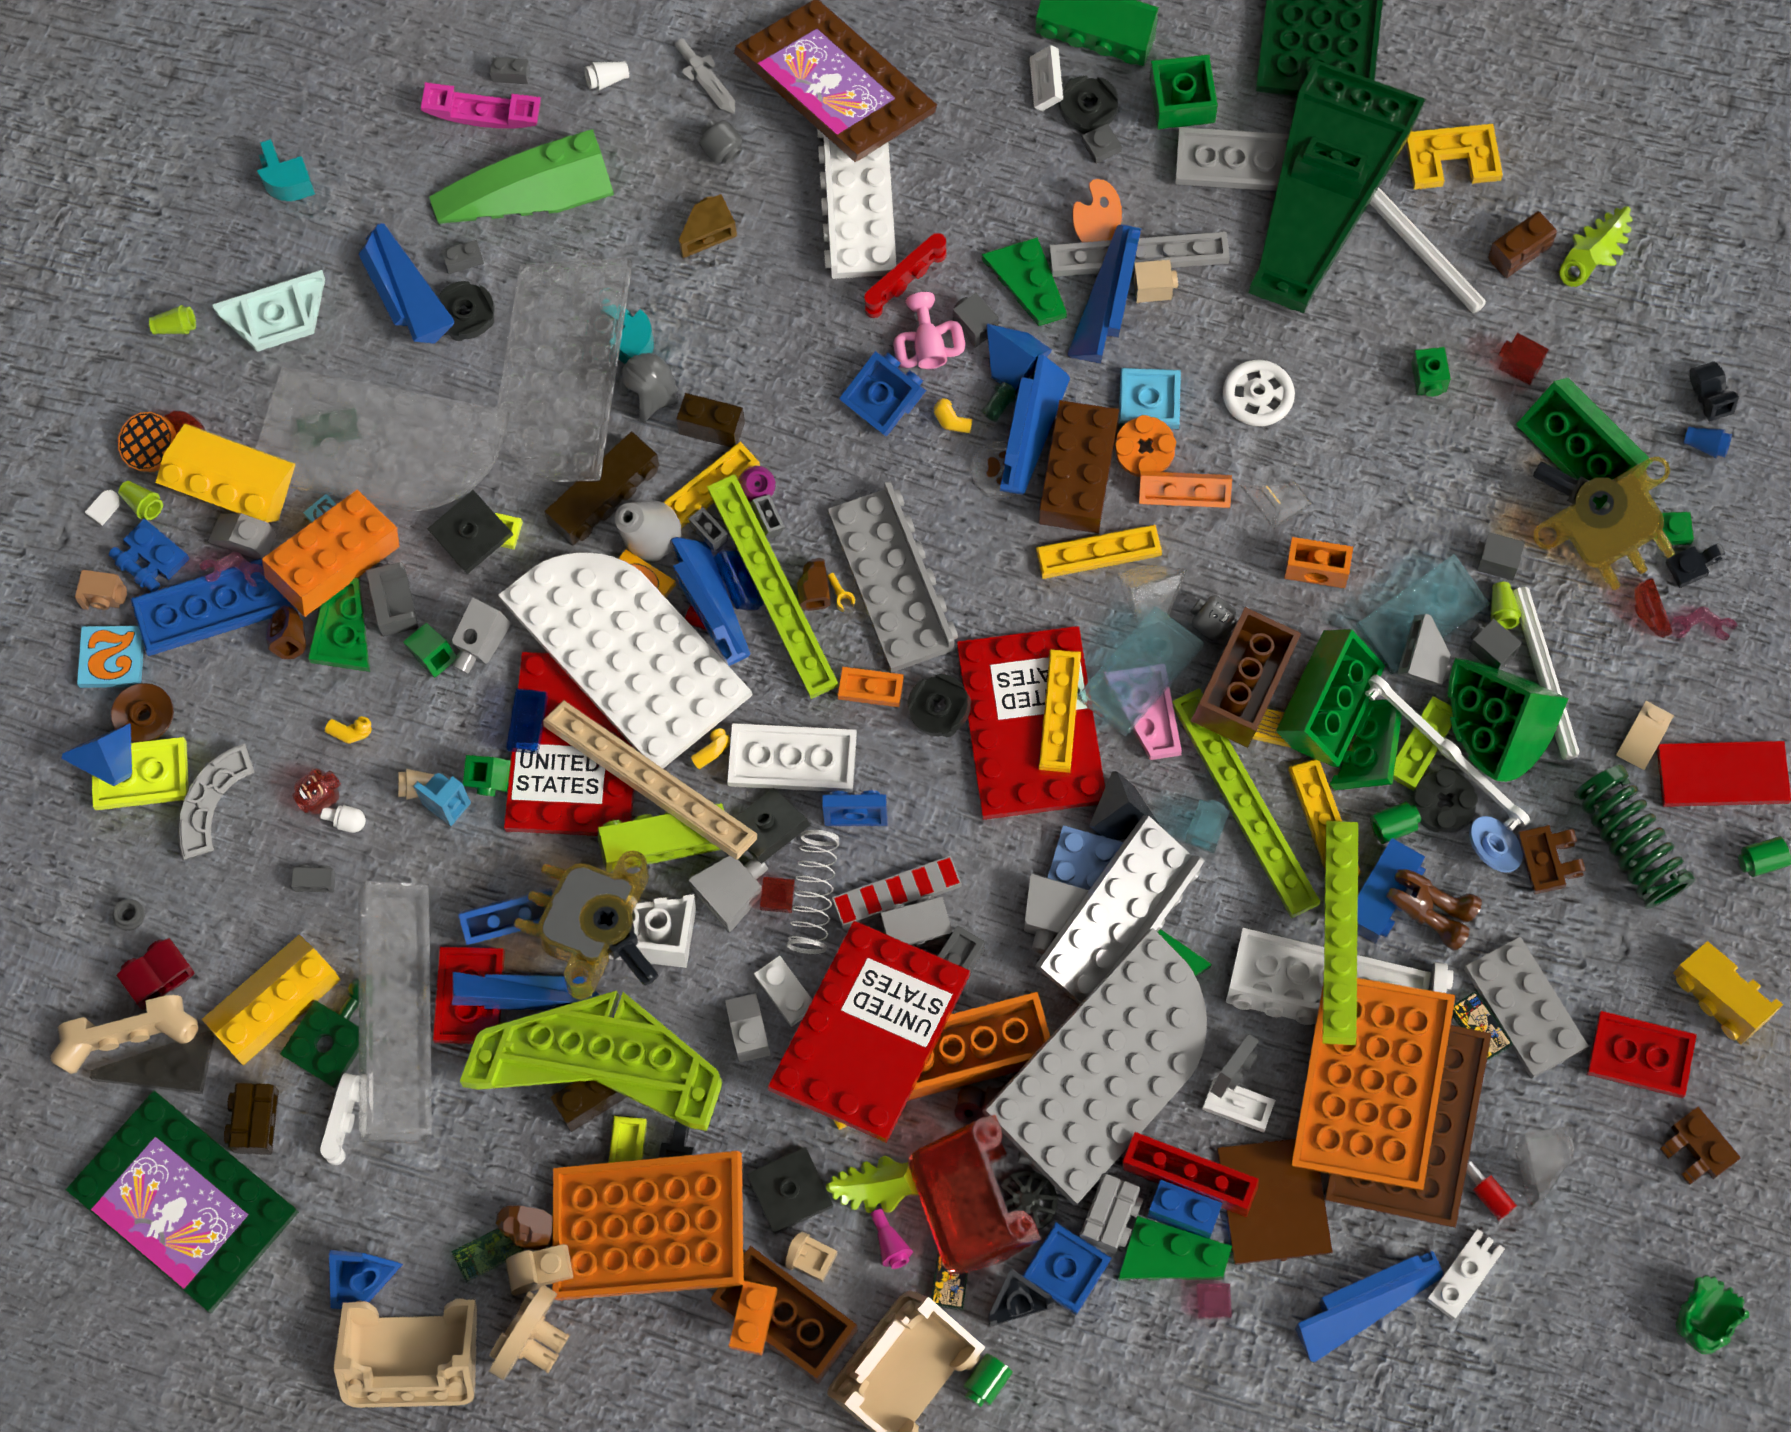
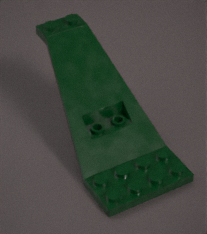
M1315 60L1296 100L1259 269L1250 285L1249 294L1282 305L1290 310L1305 313L1312 296L1407 142L1423 109L1425 98Z

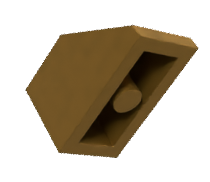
M722 194L706 197L693 206L679 238L683 258L737 237L735 221Z

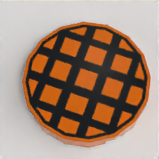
M140 412L130 417L122 426L118 437V449L121 458L131 468L142 472H156L160 468L165 451L177 434L174 426L167 418L153 412Z

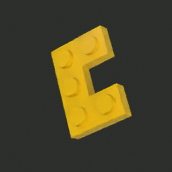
M1493 124L1411 132L1406 142L1414 190L1443 187L1442 160L1467 158L1472 184L1501 181L1503 173Z

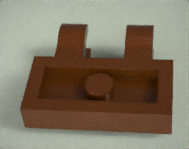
M1550 825L1518 832V840L1534 895L1563 889L1567 885L1565 879H1575L1584 876L1583 872L1586 869L1583 859L1560 863L1557 849L1575 847L1574 842H1577L1574 829L1552 834Z
M1699 1106L1671 1127L1676 1136L1660 1148L1669 1159L1686 1146L1698 1160L1681 1174L1689 1185L1706 1172L1714 1180L1741 1159Z

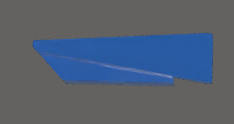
M383 223L378 224L366 237V244L361 248L358 255L394 325L408 326L414 342L435 344L454 325V319L386 225Z
M453 972L452 1005L484 1006V1009L551 1010L600 995L583 977L485 975V977Z
M1431 1251L1420 1257H1411L1322 1297L1319 1305L1323 1313L1299 1322L1295 1327V1331L1311 1362L1318 1361L1443 1278L1444 1272L1434 1252Z

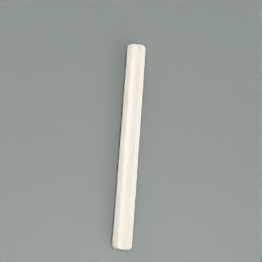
M1378 188L1370 201L1372 207L1472 313H1477L1484 307L1485 299L1389 197Z
M1528 587L1517 588L1513 593L1522 614L1519 620L1539 685L1562 695ZM1565 707L1555 731V737L1562 759L1570 760L1578 757L1579 749Z

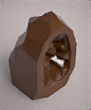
M822 558L812 559L803 566V575L797 582L799 603L802 610H820L831 605L825 560Z
M286 605L280 607L272 615L266 636L268 649L281 659H295L304 653L306 647L305 631L299 612Z
M506 1206L497 1214L495 1223L499 1230L505 1236L510 1237L516 1246L538 1251L548 1246L552 1232L553 1216L542 1209L526 1206Z

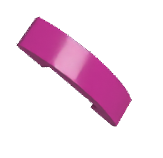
M425 82L421 111L448 121L478 127L526 128L537 126L541 97L512 94L511 99L459 93L455 92L454 86Z

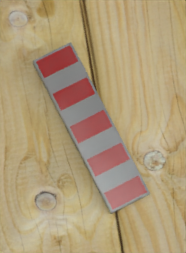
M948 856L834 896L832 901L844 929L850 927L853 921L861 923L881 916V913L886 912V908L895 904L909 906L917 903L916 901L920 898L938 896L962 887V883L952 857Z

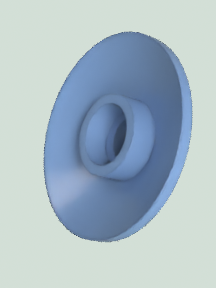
M1488 816L1479 817L1473 821L1469 829V838L1473 849L1480 859L1491 868L1505 873L1513 872L1521 865L1523 859L1517 837L1501 821Z

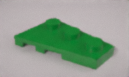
M1038 237L982 254V261L987 267H991L997 274L998 280L1004 287L1007 286L1017 298V302L1038 326L1067 318V311Z
M1380 699L1369 702L1355 731L1357 737L1350 751L1346 750L1342 759L1344 764L1339 774L1334 775L1330 782V786L1334 791L1392 785L1402 714L1388 700Z
M1137 1216L1118 1281H1130V1279L1222 1280L1232 1246Z

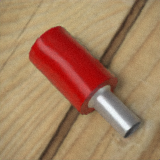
M1472 1161L1468 1163L1466 1173L1477 1185L1473 1189L1474 1193L1495 1218L1500 1221L1514 1210L1517 1205L1492 1175L1485 1178Z

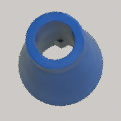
M1689 426L1684 444L1690 445L1716 459L1718 456L1725 458L1731 443L1732 434L1725 433V429L1694 428Z

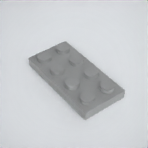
M1179 127L1175 184L1276 191L1289 134Z
M1521 936L1465 966V972L1495 1021L1511 1042V1047L1531 1079L1589 1047Z

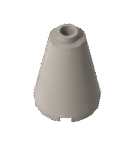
M659 501L630 502L621 505L615 513V524L625 547L644 561L663 559L662 557L674 551L671 539L681 538L680 520L673 509L665 503Z

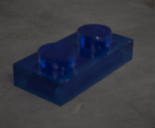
M720 551L715 555L714 560L718 566L719 573L725 582L731 601L736 609L758 610L763 606L764 603L739 552Z
M516 689L506 745L508 751L539 754L544 725L543 720L548 700L547 692Z

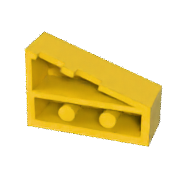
M1707 941L1683 961L1673 974L1677 977L1678 985L1684 991L1691 992L1699 1000L1700 1008L1708 1016H1714L1720 1022L1725 1035L1733 1041L1737 1040L1741 1045L1766 1024L1784 1004L1778 999L1772 1002L1757 991L1761 988L1759 983L1754 979L1749 983L1736 972L1738 966Z

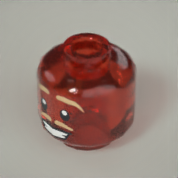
M314 768L295 782V792L292 796L297 805L306 814L309 812L321 814L324 808L331 807L339 800L338 787L341 786V783L332 771L329 770L325 773L319 768Z

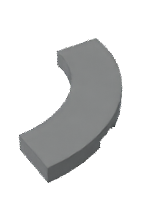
M245 743L231 748L212 760L194 779L182 803L178 821V843L182 861L214 851L211 824L218 801L234 783L255 773Z

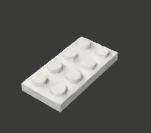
M732 723L728 786L828 792L845 791L853 793L857 730Z

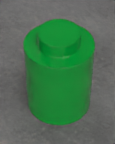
M1406 801L1370 815L1372 829L1382 845L1390 842L1391 838L1398 839L1417 831L1418 823L1421 822L1416 806H1410Z
M1777 836L1742 847L1738 861L1744 873L1748 872L1751 877H1756L1789 867L1791 865V856L1785 840L1781 836Z
M986 1353L963 1385V1388L968 1391L965 1397L980 1408L983 1404L991 1406L1013 1374V1371L1000 1360Z

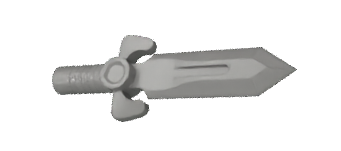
M684 39L678 40L675 47L689 64L688 67L683 69L682 74L690 81H693L694 75L692 72L697 73L696 79L716 105L724 111L735 114L734 98L711 70L715 67L712 56L706 55L701 58L694 53Z

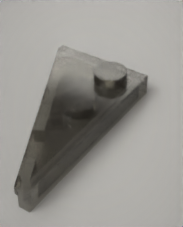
M205 1031L196 1034L188 1043L180 1044L176 1041L91 1070L90 1079L98 1082L203 1094L215 1034L212 1031Z

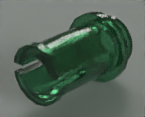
M1002 382L1001 385H996V392L981 410L983 414H986L985 417L993 422H997L1008 404L1016 400L1015 395L1017 391L1008 383Z

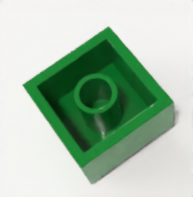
M1209 54L1151 61L1149 79L1157 129L1215 123L1218 103Z

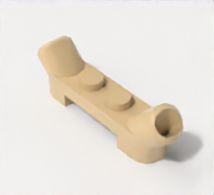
M166 995L146 1000L147 1013L95 1026L84 1017L74 1019L58 1026L60 1043L50 1055L51 1062L66 1072L73 1074L78 1071L89 1053L98 1049L102 1051L118 1048L121 1043L128 1041L135 1043L148 1040L151 1035L164 1033L178 1043L185 1044L195 1037L198 1031V1022L194 1017L184 1012L183 999L179 995Z

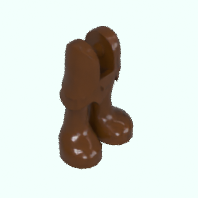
M1399 869L1394 879L1413 892L1409 895L1401 890L1390 888L1386 897L1412 920L1419 924L1426 923L1435 930L1447 948L1453 951L1461 948L1468 939L1470 932L1469 927L1463 923L1469 922L1477 916L1482 905L1481 898L1470 893H1466L1458 898L1450 896L1432 885V882L1423 875L1409 869ZM1433 904L1446 912L1454 920L1447 919L1433 911Z

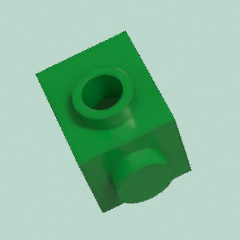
M1445 347L1415 350L1411 365L1416 394L1435 397L1447 392L1451 378Z
M466 755L463 786L477 789L476 795L495 797L496 791L507 792L511 761L496 757Z

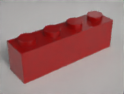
M1134 1132L1123 1160L1124 1171L1158 1184L1160 1180L1219 1201L1223 1203L1221 1208L1246 1218L1258 1189V1178Z

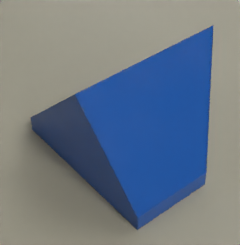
M987 324L991 378L1015 394L1019 390L1021 377L1029 378L1034 373L1038 354L1048 357L1052 349L1027 332Z
M131 723L64 752L61 759L112 786L125 781L132 774Z
M330 1250L331 1309L342 1310L343 1303L370 1302L403 1264L365 1253Z

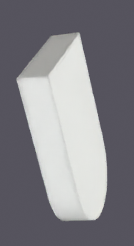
M104 491L85 513L103 526L120 506V497L115 491Z

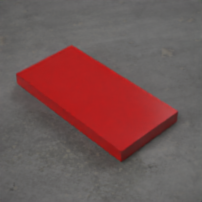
M1785 741L1659 744L1657 747L1663 807L1789 804L1791 802Z

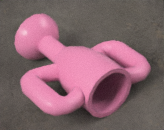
M919 292L912 294L906 299L907 307L917 313L919 327L916 332L900 333L894 338L895 357L901 362L899 365L901 368L908 369L918 365L922 369H935L943 366L947 362V357L959 356L964 352L966 344L963 329L959 322L950 320L936 327L931 324L928 310L931 309L935 302L933 293ZM948 330H951L954 348H947L944 345L941 335ZM905 341L915 342L916 354L910 359L907 357Z

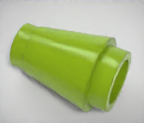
M180 305L150 317L149 327L153 335L189 334L191 330L196 329V319L191 307Z
M125 481L118 490V494L140 519L152 520L160 514L163 508V502L157 493L131 481Z
M1498 582L1492 586L1491 621L1495 619L1506 630L1512 629L1519 624L1522 614L1510 583Z

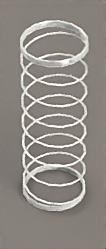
M806 830L801 832L800 838L806 843L818 846H833L837 844V846L830 850L814 846H800L799 849L807 852H828L835 857V862L837 861L836 856L830 852L839 845V837L836 834L823 830ZM819 834L828 836L835 841H815L803 836ZM801 847L817 848L824 851L805 850ZM798 861L797 863L801 866L827 867L832 870L828 866L835 862L828 865L812 861ZM800 862L815 863L821 866L803 865ZM796 876V879L800 881L825 882L831 886L832 890L824 895L807 891H795L794 894L803 897H823L830 902L824 896L833 892L832 885L826 882L833 877L821 880L810 876ZM798 877L812 878L818 881L798 879ZM797 892L810 893V894H814V895H816V896L800 895V894H796V893H797ZM804 906L792 907L793 910L801 912L823 913L828 917V922L830 921L829 916L822 912L824 910H827L828 908L817 910L814 908ZM794 908H807L812 909L814 911L798 910ZM791 921L790 924L794 926L821 928L827 935L819 940L791 936L788 937L787 947L793 951L806 954L826 952L827 946L820 941L827 938L828 933L820 926L828 922L815 925L807 922ZM792 923H804L813 926L796 925ZM790 944H813L823 949H803Z

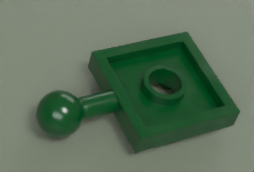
M363 977L353 979L348 986L349 997L338 1013L315 1000L280 1055L335 1089L343 1074L346 1073L371 1035L366 1030L349 1021L359 1003L366 1002L372 997L374 990L372 983ZM324 1036L332 1037V1048L328 1052H319L317 1049L318 1041Z

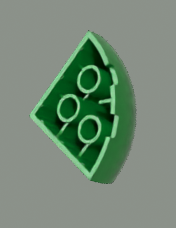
M1455 658L1451 669L1448 698H1451L1453 717H1450L1457 741L1463 744L1466 752L1469 754V760L1490 778L1501 782H1508L1519 778L1533 767L1547 749L1569 698L1514 674L1474 661Z

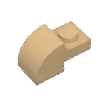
M1645 701L1616 756L1645 770L1674 715Z
M565 1244L534 1252L530 1250L523 1251L506 1259L510 1289L513 1295L538 1290L542 1285L574 1278L568 1246Z

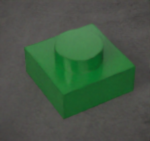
M1691 512L1659 514L1658 526L1661 546L1692 545L1694 536Z

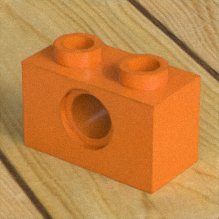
M1292 537L1284 579L1345 589L1350 573L1353 546Z

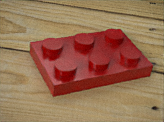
M440 947L433 1034L434 1043L474 1044L475 1038L480 1031L500 1024L501 1009H484V1006L452 1005L453 972L485 977V975H503L505 958L503 948Z
M1600 1011L1587 1075L1683 1099L1686 1096L1697 1034Z

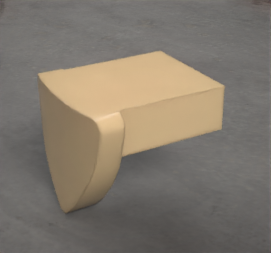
M801 1232L790 1243L786 1256V1268L791 1271L795 1268L823 1283L838 1253L836 1250L810 1238L809 1234Z

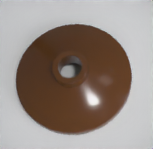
M149 683L135 684L122 691L114 701L111 710L114 728L118 729L131 723V741L136 743L152 741L160 737L169 728L174 715V707L169 695L159 686ZM150 713V717L147 720H140L142 714Z

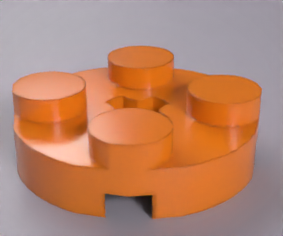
M1142 415L1128 421L1120 429L1116 438V456L1121 467L1133 476L1140 477V471L1164 472L1173 461L1176 440L1172 430L1166 423L1160 419ZM1141 440L1144 442L1147 440L1151 441L1153 452L1145 451L1141 454L1138 451L1140 449L1138 442Z

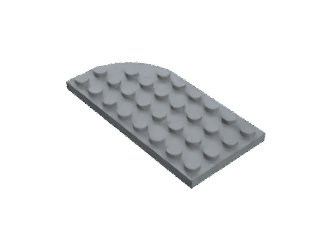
M1154 928L1149 929L982 1111L1073 1205L1080 1202L1129 1147L1134 1132L1141 1133L1196 1070L1205 1045L1207 1016L1203 994L1192 969Z

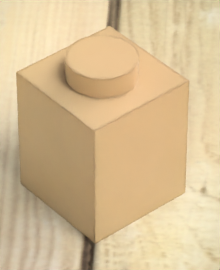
M1170 260L1134 263L1133 280L1136 303L1172 300L1173 288H1178V276L1176 270L1171 271Z

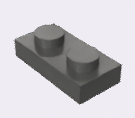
M1250 1034L1246 1036L1220 1072L1210 1091L1211 1093L1222 1098L1228 1088L1233 1091L1236 1089L1244 1076L1241 1070L1244 1069L1248 1072L1258 1056L1253 1053L1259 1042L1258 1039Z

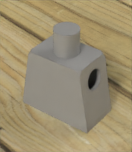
M472 597L452 638L451 643L459 650L452 666L469 674L476 660L487 664L512 623L499 610Z
M729 855L691 877L689 883L692 891L730 932L761 898L763 894L762 887L756 879L769 869L764 862L761 864L755 857L743 866L739 860Z
M1031 874L1024 931L1035 935L1031 948L1034 952L1039 954L1045 953L1089 890Z

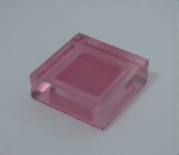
M1230 1283L1197 1284L1198 1319L1232 1318Z

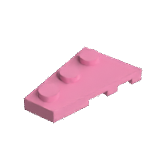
M1165 665L1104 674L1103 678L1149 759L1155 760L1181 756L1182 750Z

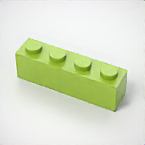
M722 803L715 804L716 806L724 810ZM667 811L664 815L654 817L651 814L640 815L634 818V821L624 823L620 820H613L605 823L603 827H598V842L606 873L721 850Z

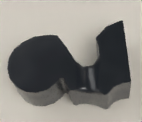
M1713 361L1691 368L1689 371L1690 382L1693 390L1698 394V401L1702 403L1704 407L1703 414L1707 417L1708 421L1734 414L1739 396L1734 391L1725 393L1726 377L1722 367Z
M1006 1084L998 1088L988 1086L986 1091L973 1085L961 1088L954 1111L955 1117L964 1124L980 1127L987 1118L982 1111Z

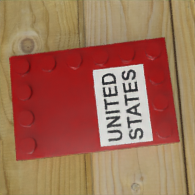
M1079 626L958 641L957 649L962 683L971 698L968 724L982 819L987 820L1098 805L1105 790V783ZM1050 650L1081 652L1070 773L1039 770Z
M522 652L504 829L506 832L598 836V827H603L609 821L620 820L622 823L632 821L634 789L544 727L543 720L561 702L566 701L632 748L634 747L549 653Z
M853 921L768 1085V1090L887 1143L970 977V970Z

